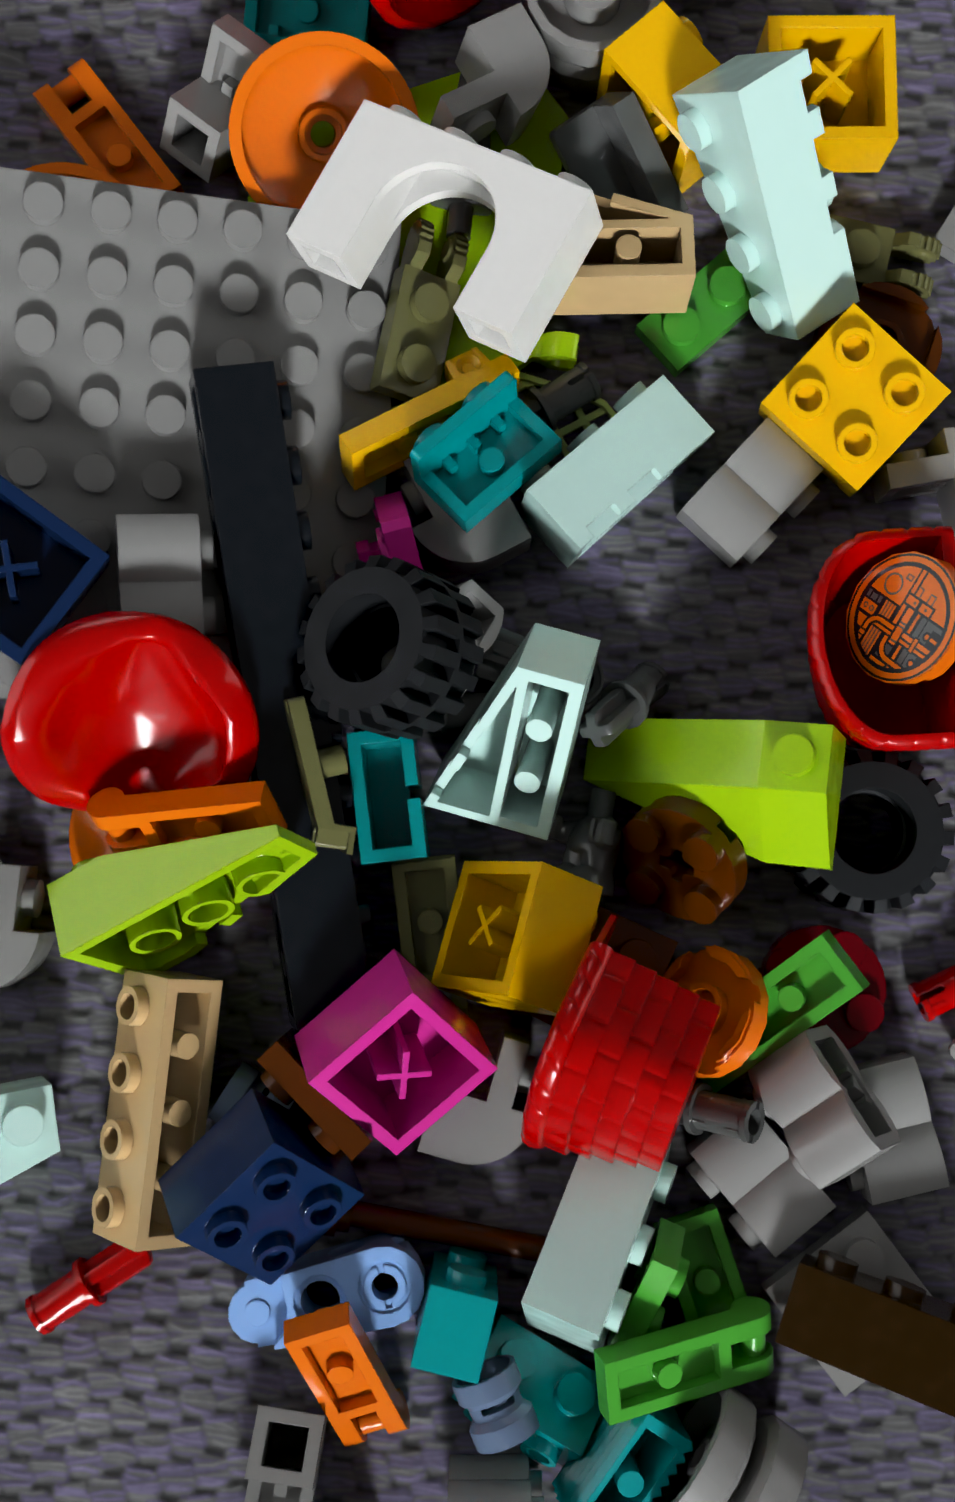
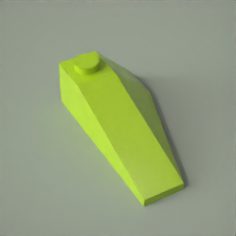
M646 718L638 727L625 729L606 747H595L591 738H588L583 780L602 789L616 792V795L642 807L650 806L656 799L665 796H681L698 801L711 808L723 819L717 827L725 833L730 843L737 837L744 848L745 854L767 864L833 870L846 738L831 724L775 720Z
M275 824L107 854L80 861L72 867L71 872L46 885L60 957L123 975L125 969L165 971L194 956L208 945L206 932L219 922V925L231 926L241 918L243 913L240 903L245 899L270 894L318 854L315 843Z

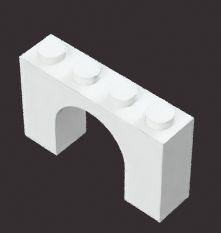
M364 99L286 235L309 267L361 290L392 234L399 224L413 211L425 204L445 198H465L485 205L496 215L493 235L453 309L470 339L526 363L603 228V222L593 190L585 181L573 174L560 172L556 176L538 169L527 158L513 150L503 149L499 153L481 146L470 135L458 128L448 126L441 130L426 124L416 114L403 106L393 104L390 108Z

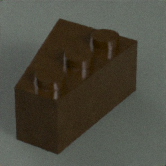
M820 1250L818 1257L805 1254L799 1262L774 1342L955 1417V1303L952 1304L926 1295V1291L923 1288L897 1277L886 1276L885 1280L859 1272L858 1263L831 1251Z

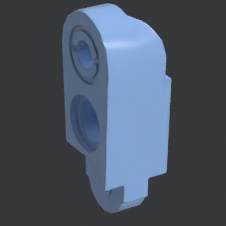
M379 1233L362 1239L352 1240L302 1255L272 1285L247 1275L231 1299L228 1307V1320L233 1331L241 1339L250 1343H257L258 1348L274 1345L275 1350L286 1348L284 1345L285 1320L312 1313L320 1308L331 1307L315 1304L307 1293V1286L315 1281H325L331 1283L337 1289L340 1300L331 1306L349 1301L365 1332L395 1327L409 1320L419 1309L425 1291V1268L411 1244L400 1236ZM380 1273H387L396 1279L398 1286L378 1291L373 1280Z

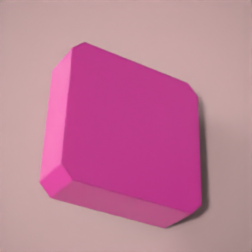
M398 491L373 498L376 507L373 512L376 522H380L381 526L375 528L378 541L368 543L367 539L355 542L359 560L367 563L370 555H383L390 559L393 557L399 558L423 569L402 492Z

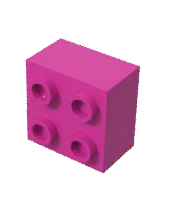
M395 949L294 1035L308 1084L396 1156L498 1069L477 1024Z

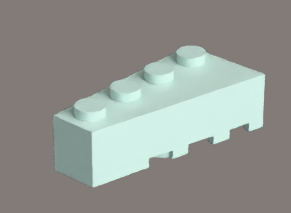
M808 49L736 55L672 94L679 112L677 117L679 133L687 147L695 153L704 175L702 180L703 194L710 207L720 216L728 236L726 241L728 257L733 266L742 273L750 292L749 309L751 315L766 334L794 340L801 339L848 309L853 302L856 304L860 301L845 228L839 222L830 218L828 209L834 197L838 195L833 171L824 168L818 162L814 139L825 133L820 107L815 104L806 106L801 80L812 74Z

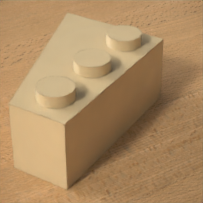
M613 193L612 199L594 195L603 222V228L553 315L686 313L696 278L693 215Z

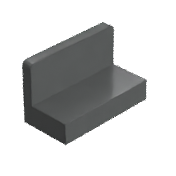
M634 91L607 92L550 132L549 138L566 172L585 181L593 190L594 195L612 199L613 193L681 212L689 209Z

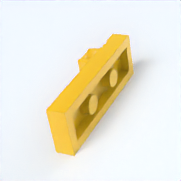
M477 347L471 348V350L445 361L444 377L447 381L446 383L340 434L339 446L342 473L352 488L357 490L403 467V461L410 458V452L418 436L430 425L437 422L443 424L462 407L463 401L470 391L480 383L485 381L491 383L503 372L508 371L517 380L518 395L520 370L511 358L503 354L490 361Z

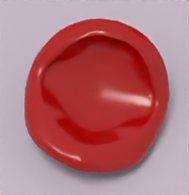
M106 611L90 615L63 626L44 639L27 657L16 675L5 703L0 726L1 747L8 765L18 781L29 792L43 801L81 811H87V803L95 793L109 787H117L125 795L247 782L256 764L260 743L259 718L252 695L240 672L229 657L208 637L191 625L166 615L138 611Z

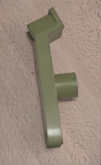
M304 696L285 699L283 702L312 822L311 841L317 847L340 849L345 854L353 855L356 827L334 823L324 781L325 778L348 773L344 749L341 744L317 749Z

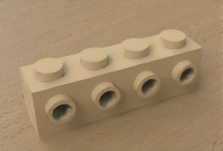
M125 969L123 987L116 1002L118 1028L115 1052L108 1068L110 1093L106 1122L100 1133L102 1158L98 1189L92 1199V1217L94 1220L92 1233L134 1252L190 1246L175 1238L158 1180L206 1132L223 980L181 971Z

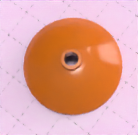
M310 31L292 35L275 43L260 54L247 69L237 86L232 100L228 125L233 163L243 186L256 203L301 209L364 99L390 108L393 104L400 105L418 116L413 95L405 79L393 63L370 44L356 37L333 31ZM319 121L329 122L334 129V138L327 146H318L311 139V129Z

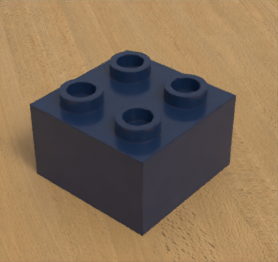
M1 475L0 652L22 666L31 652L44 639L63 627L109 566L110 555Z
M253 1088L158 1180L176 1239L269 1285H272L365 1194L348 1156L341 1149L335 1155L328 1152L309 1131L307 1125L310 1122Z

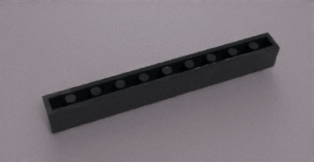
M274 361L195 368L191 373L189 389L232 661L247 684L259 718L260 743L258 758L251 773V782L265 780L288 825L287 830L311 840L312 822L283 700L304 696L317 749L342 743L341 723L328 717V712L318 710L310 699L313 692L304 689L300 679V675L306 670V667L297 663V648L304 646L305 636L299 634L302 620L309 621L313 609L308 607L315 594L321 596L317 577H307L303 551L312 549V533L307 512H297L293 486L302 484V469L297 446H287L283 421L291 420L292 418L289 386L286 380H276ZM348 773L324 779L334 823L345 824L343 809L352 807V791ZM356 834L353 855L345 854L340 849L316 846L318 854L269 894L289 1022L297 1033L377 964L375 960L367 961L363 936L372 934V920L366 897L357 898L353 872L362 871L359 843Z

